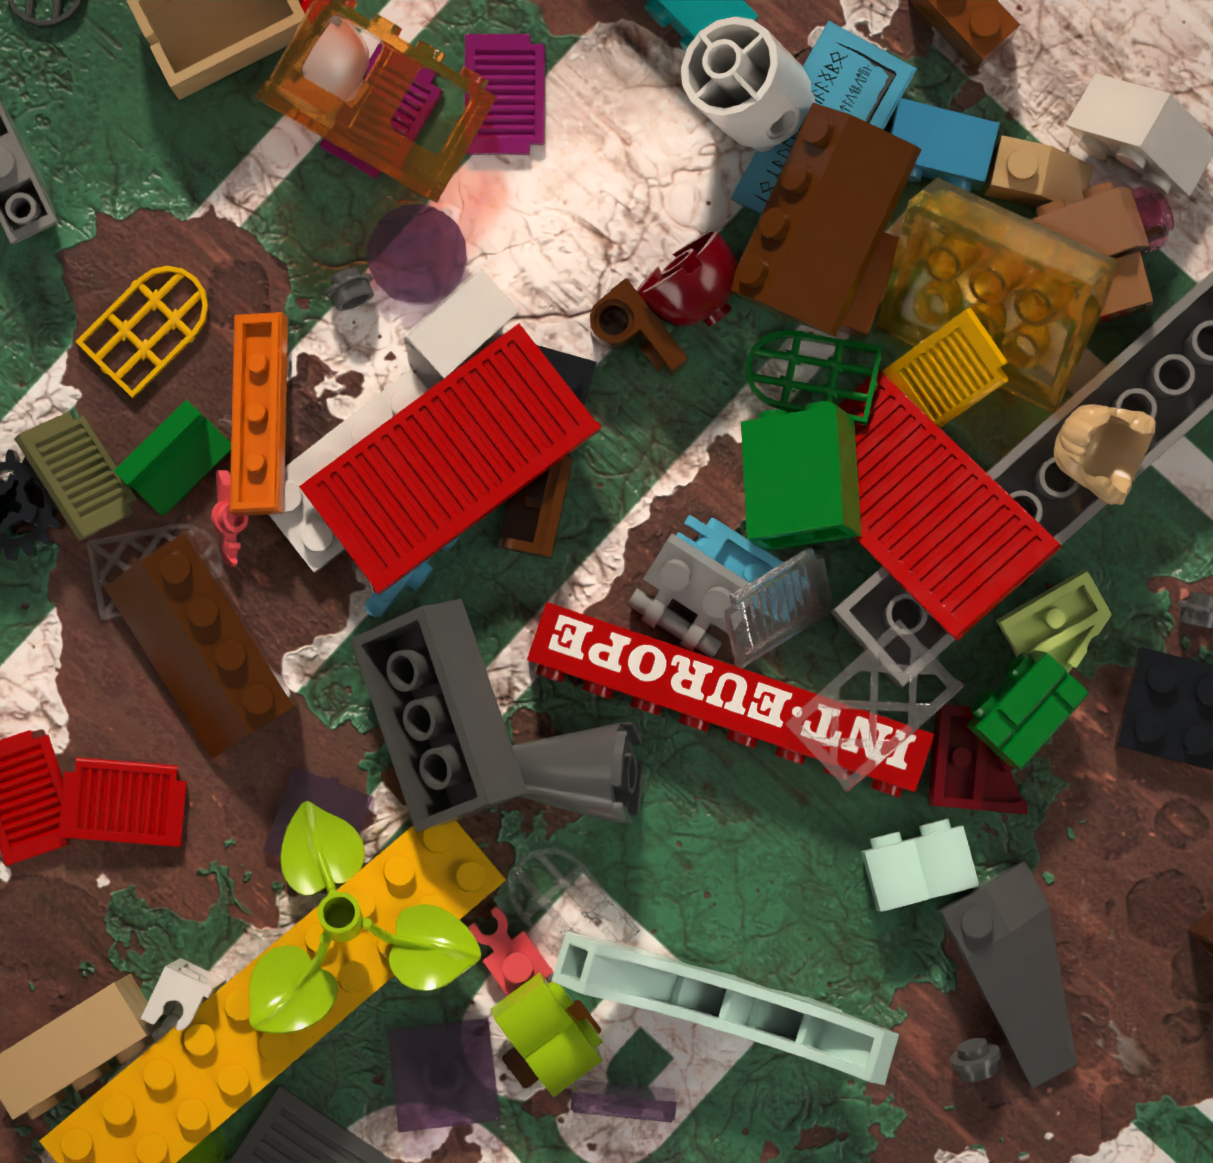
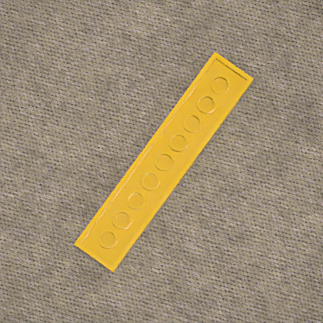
M454 821L417 833L413 825L338 888L337 892H346L352 895L357 900L364 918L371 919L372 923L388 933L397 935V917L405 908L423 904L433 905L448 911L460 920L506 879L458 822ZM318 905L199 1006L194 1019L186 1028L180 1031L176 1029V1026L39 1142L57 1163L178 1162L394 977L389 964V955L394 945L382 941L367 930H361L357 937L348 942L332 941L326 958L319 967L330 972L338 983L337 998L329 1013L313 1026L293 1033L271 1034L253 1029L249 1023V984L255 965L265 953L273 948L282 946L299 947L309 955L312 961L320 944L319 937L324 932L318 919Z

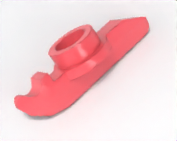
M217 470V504H215L212 510L211 520L213 527L219 534V547L224 562L229 567H235L238 563L237 553L241 549V544L237 543V534L247 526L248 516H235L230 513L231 475L229 471Z

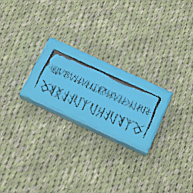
M829 20L803 66L811 81V92L815 96L816 104L851 114L882 130L887 125L917 68ZM802 125L794 135L775 145L771 150L765 152L756 151L731 196L732 201L761 216Z

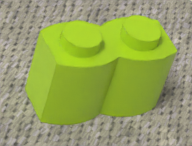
M539 972L490 1009L494 1020L506 1037L526 1060L550 1094L555 1097L603 1061L597 1048L603 1043V1040L586 1017L578 1022L567 1009L574 1002L566 989L552 981L548 983Z

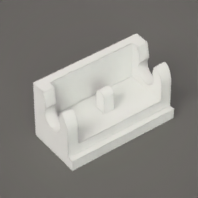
M478 268L403 336L431 367L445 378L520 310L483 269Z
M179 958L165 966L140 1019L154 1025L162 1014L168 1016L175 1008L179 1012L183 1011V1015L177 1021L176 1026L178 1031L183 1030L192 1022L199 1006L224 985L226 979Z

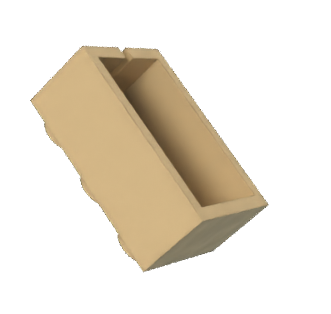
M126 0L144 37L150 44V48L170 88L179 100L313 33L298 0Z
M131 974L107 986L0 1053V1100L12 1120L26 1111L31 1120L35 1119L69 1097L64 1090L69 1084L78 1092L112 1070L107 1062L109 1059L116 1056L119 1063L122 1064L155 1043L151 1033L161 1027L162 1024L159 1019L154 1025L140 1019L148 1001Z

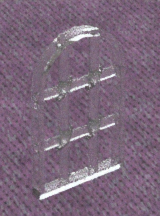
M553 847L537 849L523 857L513 870L509 885L511 902L521 917V921L532 929L557 959L559 956L558 950L562 946L566 931L580 934L579 932L591 921L608 941L623 945L640 932L635 923L589 872V867L568 851ZM555 853L566 856L577 866L564 877L545 854ZM535 856L555 878L553 882L556 885L544 895L541 894L521 870L523 865ZM582 872L605 897L593 910L572 887L575 884L571 881ZM517 878L534 897L532 901L535 903L525 912L516 899L515 882ZM562 889L569 894L583 911L581 915L584 917L572 928L552 906L554 902L551 899ZM609 905H612L632 928V931L621 941L617 939L601 920L603 916L600 913ZM542 907L562 929L560 933L563 936L554 944H551L530 920V917Z

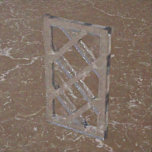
M899 619L788 720L786 725L841 783L842 788L849 792L963 688V684L945 669ZM897 635L911 648L910 665L879 664L880 651ZM918 656L927 666L918 665ZM858 671L871 672L870 701L840 700V687ZM879 672L910 673L909 703L878 702ZM917 674H936L947 686L930 704L916 703ZM817 708H831L830 737H813L801 723ZM839 708L870 710L869 739L838 738ZM878 710L908 711L907 725L890 740H877ZM822 746H830V755ZM838 746L868 748V760L849 776L837 763Z

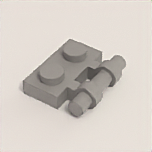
M672 533L643 580L660 591L655 598H652L637 588L628 601L627 606L643 615L641 621L652 628L657 624L682 640L679 645L690 651L696 649L705 656L713 658L722 642L708 634L706 630L712 623L729 634L758 588ZM672 599L698 614L693 623L668 608Z

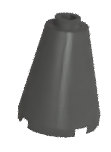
M620 722L512 745L528 792L519 797L616 824L632 825L634 822L630 815H638L643 787V761H636L635 754L633 753V746H642L638 726L634 722Z

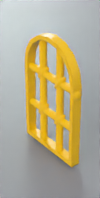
M163 266L151 269L137 280H134L131 286L75 342L101 367V371L104 374H108L134 399L189 343L195 340V337L207 320L209 304L206 291L199 280L183 268ZM176 273L159 291L155 289L152 292L144 284V282L157 274ZM185 276L194 282L198 291L178 311L175 308L172 312L161 299ZM138 289L149 301L129 321H120L113 313ZM202 299L203 306L200 320L191 331L180 319ZM158 308L169 320L148 341L144 339L142 342L131 329L151 309L155 311ZM108 319L119 331L95 354L85 342ZM177 327L186 337L161 361L150 349L171 328L175 330ZM127 338L138 351L114 373L102 359L121 340L124 342ZM147 357L156 367L131 390L121 378L141 358L144 361Z

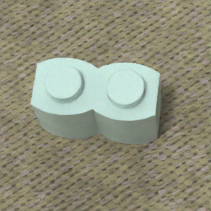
M948 818L919 826L921 835L910 839L902 840L900 832L871 838L872 848L861 851L876 910L882 912L979 886L964 826L951 827Z

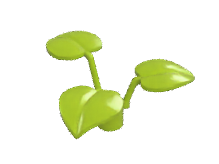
M305 801L300 805L287 827L281 850V868L285 880L299 895L313 896L326 888L328 895L321 901L318 907V919L324 932L319 937L320 944L312 961L303 949L296 946L273 948L259 959L253 969L249 984V1023L257 1031L271 1034H286L306 1029L321 1021L329 1013L336 1001L338 983L330 972L319 967L324 962L332 941L348 942L357 937L361 930H367L382 941L394 945L389 955L391 971L403 985L417 991H433L453 982L479 962L481 958L480 947L472 932L464 923L448 911L433 905H414L400 912L396 921L397 935L388 933L372 923L371 919L364 918L357 900L346 892H337L335 886L343 885L362 869L365 860V848L359 833L345 820L322 810L309 801Z

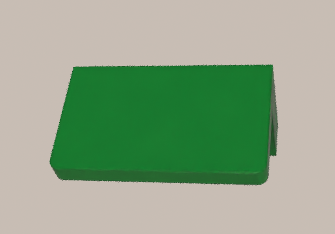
M186 399L113 471L128 486L134 488L160 515L165 516L231 452V442Z

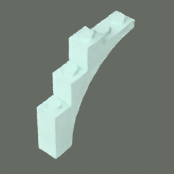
M567 931L551 980L583 995L630 1005L730 1033L881 1085H885L899 1037L898 1033L845 1014L841 1009L809 997L766 988L732 974L688 965L654 951Z

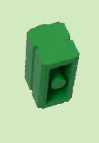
M1034 650L1030 655L1027 652H1023L1009 664L1005 670L1008 680L996 693L993 690H989L975 702L971 708V713L974 717L967 724L968 728L1006 764L1019 770L1025 767L1089 695L1088 691L1073 676L1068 674L1051 655Z

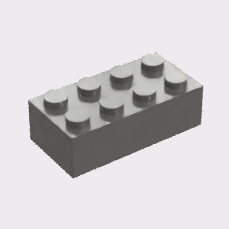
M462 599L421 606L351 638L416 833L461 820L528 793Z

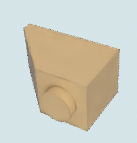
M1001 136L993 149L984 196L1035 207L1064 199L1066 206L1084 199L1082 191L1089 188L1093 166L1050 145Z

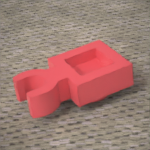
M496 906L491 910L493 917L498 921L496 932L486 934L481 931L476 922L469 926L476 941L483 945H489L494 951L483 959V963L507 996L539 972L544 978H547L554 972L525 930L513 938L508 933V918L499 907Z

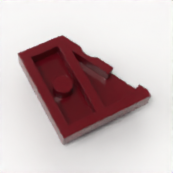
M937 704L927 805L1027 815L1028 806L1026 800L1020 797L1011 770L1014 768L1006 764L968 728L967 724L974 717L971 713L972 707Z

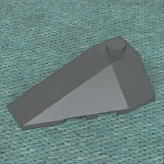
M1025 860L979 883V886L970 888L935 907L1031 1088H1035L1077 1065L1049 904Z

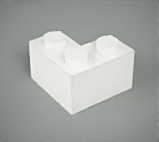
M1097 73L1093 76L1066 123V126L1080 139L1078 146L1084 152L1101 160H1104L1107 155L1116 157L1121 163L1137 170L1142 175L1140 182L1145 187L1161 195H1167L1170 190L1190 196L1213 157V137L1172 94Z

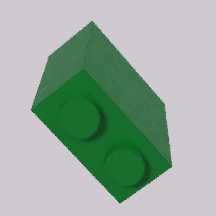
M813 402L806 405V410L793 413L783 410H768L759 413L758 419L741 422L747 540L765 551L862 536L855 422L852 416L833 402Z

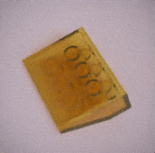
M936 178L908 202L876 328L915 347L970 307L1008 361V363L1001 367L1007 375L1008 381L1000 386V388L1054 413L1061 403L1106 304L1119 260L940 178Z

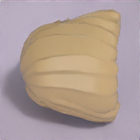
M1096 404L1080 406L1065 419V423L1056 437L1054 446L1055 462L1061 471L1083 487L1090 489L1103 502L1110 505H1123L1126 496L1132 488V481H1135L1136 474L1140 469V463L1145 460L1146 452L1155 434L1156 421L1153 417L1141 411H1130Z

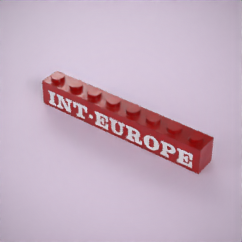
M549 602L545 604L527 657V661L537 664L534 674L563 683L565 674L583 679L585 681L582 690L610 700L614 690L633 697L630 704L631 707L659 716L662 707L681 713L678 723L707 732L709 724L712 723L729 729L727 740L754 749L758 740L776 745L777 749L774 756L801 765L804 764L806 756L826 762L823 769L824 773L851 782L854 773L873 778L871 789L900 798L903 789L911 792L916 791L935 735Z

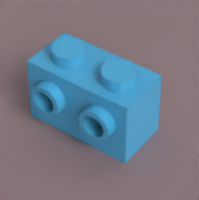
M901 98L896 107L890 133L922 149L907 181L920 182L921 177L941 181L940 187L946 191L967 195L970 194L971 189L979 191L985 183L1000 123Z

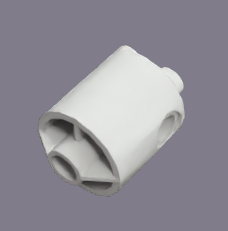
M730 17L717 20L701 30L686 49L681 65L682 86L688 98L723 132L742 146L752 147L760 152L771 150L775 145L780 144L796 133L805 121L812 103H815V96L811 92V81L802 65L767 29L752 19Z

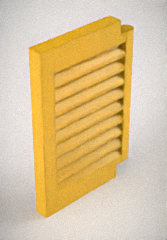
M969 307L885 368L883 372L939 428H942L1008 381L1007 375L1001 368L1008 361Z

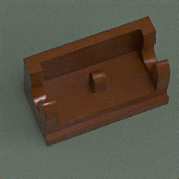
M566 456L508 499L497 548L552 560L572 470L573 457Z

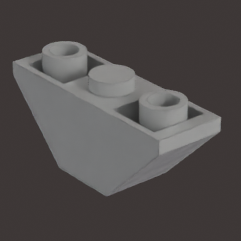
M0 99V222L10 243L14 245L58 224V220L44 180L24 139Z

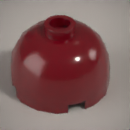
M708 231L677 250L673 254L676 257L662 271L659 266L655 268L637 289V292L649 308L661 320L673 326L689 327L703 320L709 327L720 321L731 310V306L727 301L734 294L731 288L738 263L731 249L717 231L715 233Z

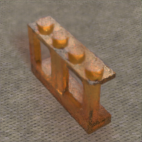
M311 0V5L268 81L263 80L254 98L420 196L437 203L497 96L485 90L489 81L464 66L457 73L442 64L446 55L421 40L414 47L399 38L398 36L402 28L383 16L375 14L372 21L355 11L358 5L356 0ZM333 15L338 16L382 43L380 54L355 98L351 101H343L306 79L302 72L305 61ZM422 68L469 95L468 105L443 149L438 153L429 152L394 131L391 126L393 115L418 71Z

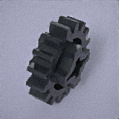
M7 450L5 462H2L0 459V475L8 472L14 473H10L7 482L0 484V552L4 548L7 560L17 561L19 549L21 548L28 556L35 557L37 556L35 543L38 541L52 546L55 542L48 532L52 527L64 529L66 524L56 518L57 511L60 510L26 457L21 463L17 451ZM35 481L42 490L44 508L38 506L34 496ZM6 497L10 499L16 497L15 500L22 504L19 513H9V510L3 507V501ZM30 523L37 525L30 533L11 539V536H15L18 528Z

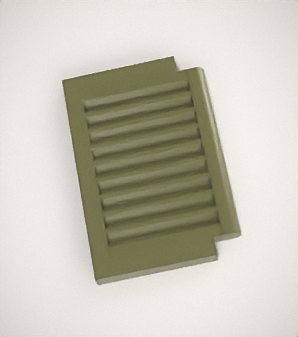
M68 411L26 430L14 438L79 541L133 514L130 505L138 501L131 488L113 471L117 466L85 416L74 420Z

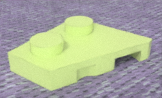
M1082 569L998 618L996 621L1016 657L1023 652H1027L1030 655L1034 650L1046 652L1069 674L1073 667L1077 668L1087 653L1089 642L1093 637L1099 635L1112 614L1089 572Z

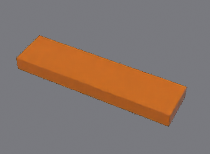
M283 312L235 315L230 513L235 516L284 514L288 316Z

